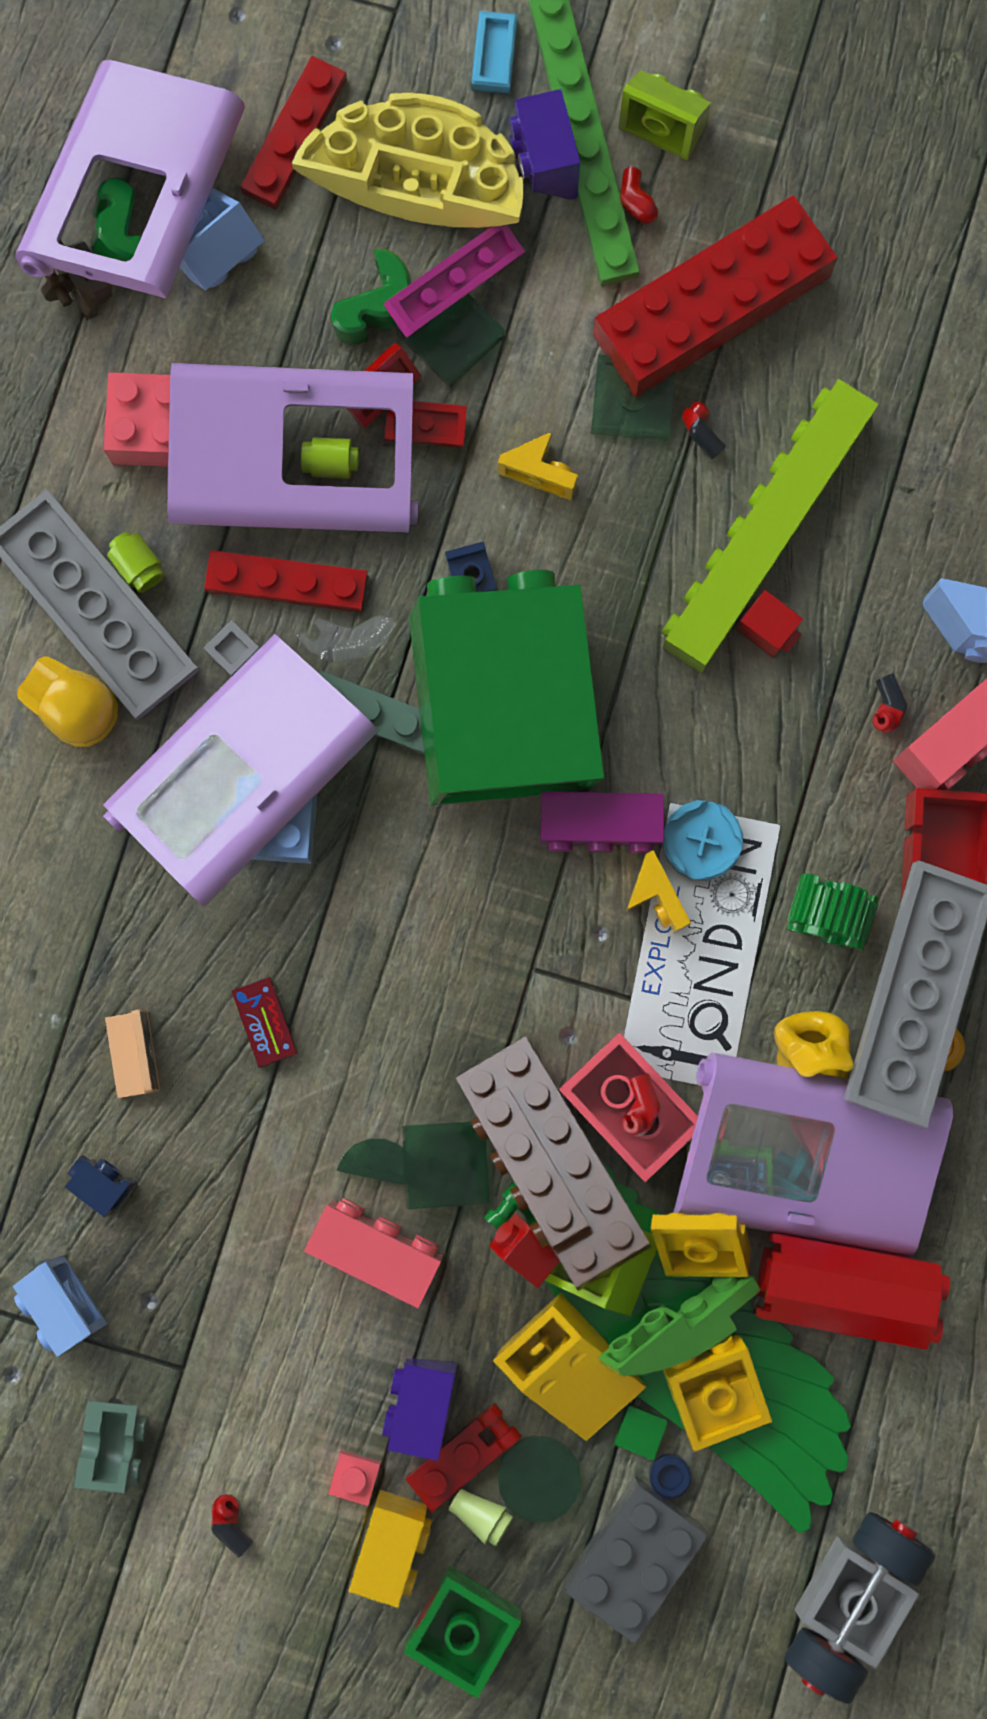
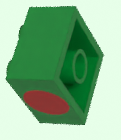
M448 1565L406 1638L404 1654L478 1699L521 1623V1609Z

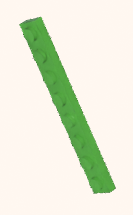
M528 0L550 91L562 89L580 159L578 200L600 286L636 279L639 277V268L569 0Z

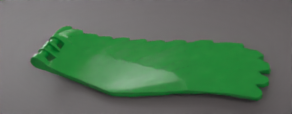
M603 1165L613 1181L615 1179V1172ZM514 1180L501 1195L504 1200L495 1211L490 1209L484 1216V1219L497 1230L502 1224L508 1222L516 1210L525 1216L523 1220L531 1225L536 1222L530 1208L522 1212L513 1198L510 1189L516 1186ZM613 1181L640 1228L652 1233L653 1215L661 1214L655 1209L636 1204L638 1196L636 1190ZM656 1250L631 1317L604 1309L547 1281L544 1282L554 1297L562 1293L610 1345L613 1340L626 1335L641 1323L645 1314L651 1310L658 1309L661 1305L674 1312H678L687 1299L700 1294L712 1284V1280L715 1277L666 1276L658 1250ZM749 1300L730 1316L737 1328L731 1335L732 1337L740 1335L748 1348L772 1422L708 1446V1448L743 1477L800 1534L810 1528L812 1520L810 1501L820 1506L831 1504L833 1493L825 1473L827 1469L841 1473L847 1469L848 1455L838 1434L839 1432H847L851 1425L846 1410L828 1390L834 1382L833 1375L811 1355L790 1346L793 1334L777 1321L757 1317L752 1312L753 1303ZM663 1370L638 1375L647 1387L636 1397L685 1430Z

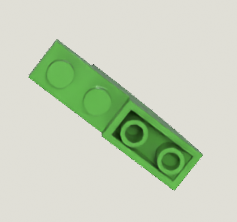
M751 1276L715 1277L712 1280V1284L700 1294L687 1299L678 1312H674L663 1305L658 1309L649 1311L643 1316L641 1323L626 1335L613 1340L609 1345V1349L598 1358L603 1365L621 1376L642 1375L681 1364L704 1353L736 1331L737 1328L730 1316L761 1290Z

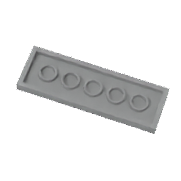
M47 489L0 526V558L137 721L200 671Z
M919 860L912 864L843 1101L919 1128L928 1127L987 920L986 884Z

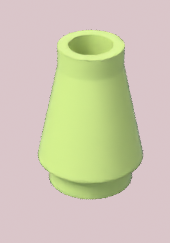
M463 1488L460 1489L449 1507V1511L455 1514L484 1545L488 1541L496 1547L513 1520V1516L505 1512L507 1507L471 1494Z

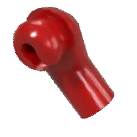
M627 167L623 170L620 195L622 206L635 219L640 220L644 224H650L658 217V208L652 197L641 189V170L636 167Z
M648 1073L629 1079L636 1100L623 1118L622 1125L625 1132L632 1136H641L647 1133L660 1112V1104Z

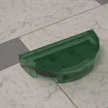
M369 1138L354 1144L342 1156L336 1170L417 1188V1169L412 1157L400 1144L386 1138Z

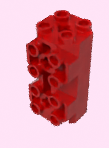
M774 1232L768 1233L767 1239L774 1244L771 1248L764 1246L757 1279V1285L761 1291L756 1296L764 1298V1307L755 1305V1315L757 1317L923 1350L928 1349L930 1342L940 1343L943 1333V1319L938 1318L941 1301L947 1300L950 1290V1277L941 1274V1265L897 1254L866 1250Z

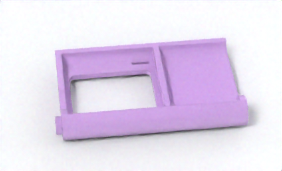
M102 61L16 251L15 258L20 264V268L26 274L36 278L49 276L54 272V269L91 280H98L167 298L246 106L243 100L232 91L118 61ZM97 160H106L166 177L135 254L131 260L126 262L59 244L92 165Z
M171 363L168 523L409 532V525H417L418 501H410L413 373ZM284 391H301V392H284ZM288 406L393 411L396 415L394 485L390 488H361L286 484L282 479L284 410Z

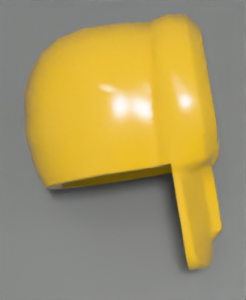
M47 656L41 657L36 661L34 667L17 690L18 699L38 715L46 728L61 741L74 747H90L104 740L112 731L118 719L119 704L115 694L106 683L91 674L69 668Z
M810 1011L792 1014L779 1021L775 1026L774 1040L778 1048L777 1065L795 1068L800 1075L805 1077H812L820 1073L848 1079L849 1071L854 1068V1063L850 1054V1030L842 1018L829 1012Z

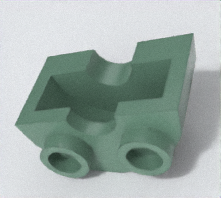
M87 1401L83 1426V1447L78 1458L74 1488L125 1493L129 1485L137 1486L139 1484L142 1460L136 1459L138 1442H144L146 1439L148 1416H140L138 1406Z

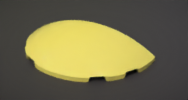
M392 93L386 102L367 106L361 100L337 111L336 120L321 132L315 128L304 140L292 162V169L325 189L364 207L405 220L447 227L481 228L519 223L522 212L523 178L519 177L515 165V153L502 133L495 135L486 127L479 113L453 100L421 93Z

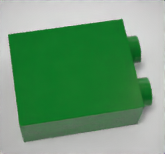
M530 570L507 577L508 590L477 592L474 577L447 576L428 582V596H418L409 615L430 806L541 796L542 792H588L604 779L581 585L556 586L555 573L553 571Z

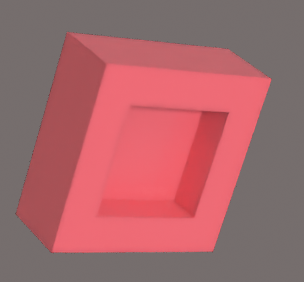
M341 1450L328 1494L368 1506L381 1462Z

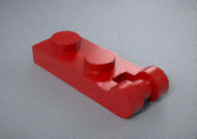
M496 1403L487 1407L442 1445L438 1461L426 1459L406 1476L405 1480L431 1512L436 1510L521 1438L522 1435L514 1425L509 1427L501 1417L503 1411ZM487 1427L497 1437L489 1445L479 1434Z

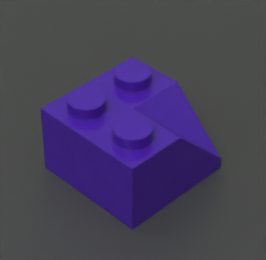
M562 89L515 99V116L509 117L512 134L509 135V143L515 153V159H519L522 177H530L533 192L569 200L578 198L580 159Z
M406 1358L404 1369L395 1368L390 1394L398 1395L397 1404H389L382 1437L390 1438L388 1451L438 1461L456 1371V1362Z

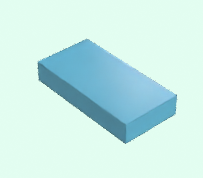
M479 11L471 82L472 90L510 94L517 14Z

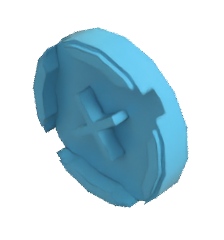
M696 800L682 805L670 816L664 828L662 848L667 862L677 873L691 880L709 881L723 876L736 864L742 851L743 832L738 819L728 808L714 802Z

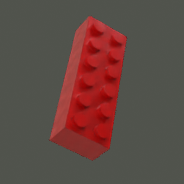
M792 195L597 315L594 320L593 337L636 399L829 279L838 257L797 198Z

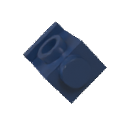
M484 541L445 552L450 576H464L465 573L476 570L480 574L478 579L475 580L477 592L497 591Z
M81 1155L67 1173L71 1179L65 1188L104 1218L114 1213L137 1182L131 1177L121 1181L118 1178L121 1172L103 1158H100L97 1162L94 1159H88L85 1155Z

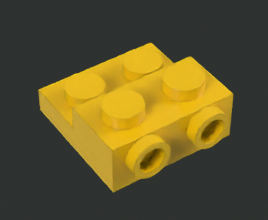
M682 1213L653 1215L651 1231L666 1276L749 1277L751 1246L745 1225H740L737 1215H727L724 1213H713L710 1215H685Z
M730 1334L704 1353L663 1370L693 1452L772 1422L748 1348L740 1335L732 1337Z

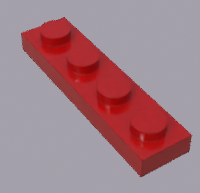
M314 56L310 57L240 186L242 194L274 210L278 208L297 173L296 170L292 169L294 157L309 134L315 128L320 130L347 81L345 71Z
M210 550L204 589L207 593L363 613L368 572L367 570Z

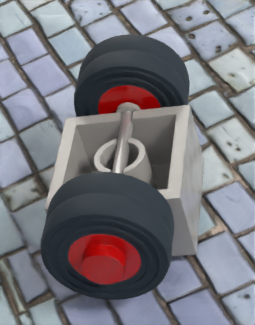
M869 1512L853 1537L852 1543L855 1546L837 1536L795 1607L801 1622L813 1630L802 1627L797 1633L793 1644L786 1652L784 1659L803 1678L801 1681L821 1696L827 1694L846 1704H850L854 1700L868 1672L849 1653L873 1668H877L919 1595V1592L913 1585L918 1586L922 1582L927 1570L935 1559L936 1555L933 1551L916 1539L918 1533L896 1518L892 1523L876 1513Z

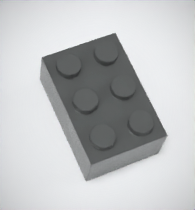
M634 1476L564 1578V1591L635 1644L708 1537L706 1530L700 1522L667 1498L658 1495L653 1488Z

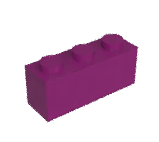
M541 793L540 845H549L548 851L572 852L573 846H589V852L611 853L613 852V846H628L630 853L647 854L653 851L654 847H661L663 844L664 794Z

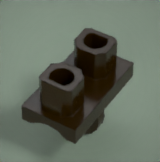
M60 239L59 244L65 246ZM85 241L67 246L91 253ZM54 270L51 275L45 276L47 282L41 288V292L47 301L59 300L63 307L72 304L73 300L69 295L71 293L86 320L97 316V305L112 297V286L110 283L85 279L83 276L57 270L59 275Z

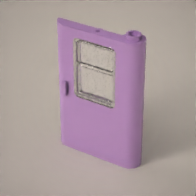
M274 634L103 804L108 810L103 817L120 833L126 828L181 886L204 907L379 730L340 692Z
M713 1052L708 1055L707 1059L700 1061L696 1078L697 1083L702 1085L704 1095L673 1213L685 1215H710L713 1213L737 1215L740 1225H745L746 1228L908 1257L914 1255L920 1242L952 1124L953 1107L949 1099L936 1096L928 1127L919 1128L843 1101L849 1079L820 1073L812 1077H805L800 1075L795 1068ZM789 1211H790V1212H795V1213L806 1214V1215H809V1216L800 1215V1214H794V1213H789Z

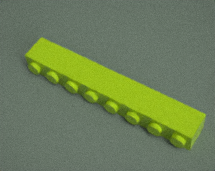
M839 378L831 390L826 387L822 389L812 405V408L817 412L810 422L802 419L790 438L795 442V445L789 454L783 451L780 452L769 472L774 474L767 487L762 483L758 485L748 501V504L753 508L745 519L740 515L736 518L726 534L727 537L731 538V541L724 551L719 548L714 551L705 566V569L710 572L701 584L695 580L683 599L684 602L688 603V606L681 616L673 613L661 632L666 636L662 646L664 650L700 673H703L866 427L879 405L877 402Z

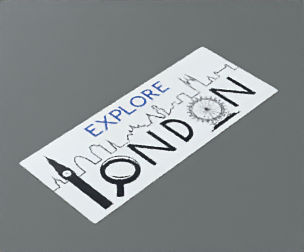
M670 803L666 824L670 816L682 805ZM735 816L743 832L742 851L736 864L723 876L709 881L691 880L677 873L667 862L661 846L659 862L691 924L673 933L670 926L663 928L653 909V906L657 905L658 902L656 898L651 899L624 1038L662 1078L702 1086L697 1083L696 1078L698 1065L702 1059H707L711 1052L737 1056L780 831V825Z

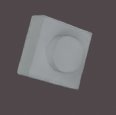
M231 620L203 649L232 677L260 647Z

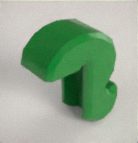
M108 178L99 186L92 209V214L97 218L90 243L93 254L126 262L133 258L141 236L132 237L127 235L136 191L122 178Z
M373 249L375 265L383 286L335 302L332 308L331 322L336 337L343 343L355 345L365 342L368 339L367 326L381 329L398 326L383 304L410 285L411 280L410 273L403 260L397 254L387 249Z

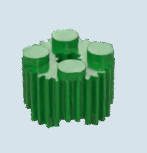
M802 873L788 915L786 929L804 936L812 935L822 938V942L830 945L863 951L865 944L868 942L880 897L868 895V890L853 886L852 884L844 882L840 884L827 880L823 883L819 881L820 876Z

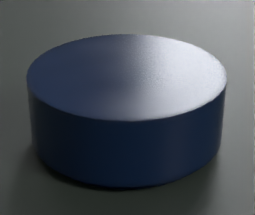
M666 1453L658 1456L652 1462L649 1468V1480L652 1488L658 1495L674 1499L682 1496L690 1487L691 1471L682 1457Z

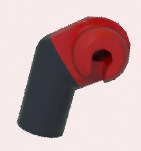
M696 401L690 408H685L682 414V421L694 442L710 459H713L724 450L726 445L704 422L710 416L709 409L702 402Z
M894 674L884 676L876 681L883 701L874 714L872 722L875 729L882 733H890L898 728L907 710L906 700Z
M224 1494L216 1498L212 1505L211 1530L215 1537L240 1558L253 1541L238 1528L239 1502L237 1498L230 1494Z

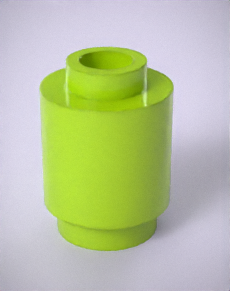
M313 437L312 441H303L301 451L302 473H311L314 478L350 479L351 471H358L359 447H352V441L348 438Z
M123 532L110 542L109 547L111 549L107 557L129 587H135L139 593H143L153 588L163 579L165 574L161 570L162 563L139 533L130 535L129 532Z

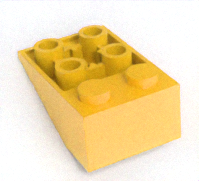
M562 1293L558 1294L501 1347L493 1360L523 1394L585 1441L591 1438L647 1387L638 1375L621 1376L601 1363L598 1357L609 1349V1344Z

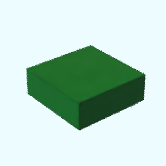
M628 1403L614 1440V1445L654 1461L668 1419Z

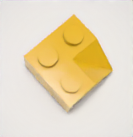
M383 1490L379 1491L348 1592L396 1608L399 1606L402 1595L410 1597L418 1572L410 1569L415 1552L423 1555L432 1519L425 1518L427 1510L425 1504Z

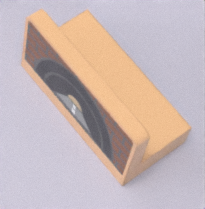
M139 1009L128 1014L106 1017L105 1022L117 1098L161 1091L148 1011Z

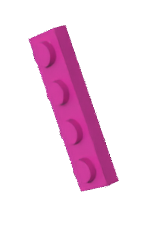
M508 225L490 227L388 299L383 305L407 338L525 253V250Z

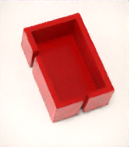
M915 788L906 795L904 831H912V834L904 838L900 905L912 864L918 860L987 885V793Z

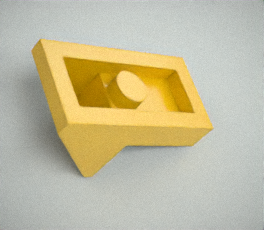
M552 433L542 435L500 455L498 460L499 475L570 501L572 500L577 487L578 474L572 473V468L563 463L552 461L550 464L544 462L551 445Z
M653 850L647 853L643 859L626 911L656 898L658 904L653 906L659 922L663 928L670 926L673 933L689 926L691 922Z

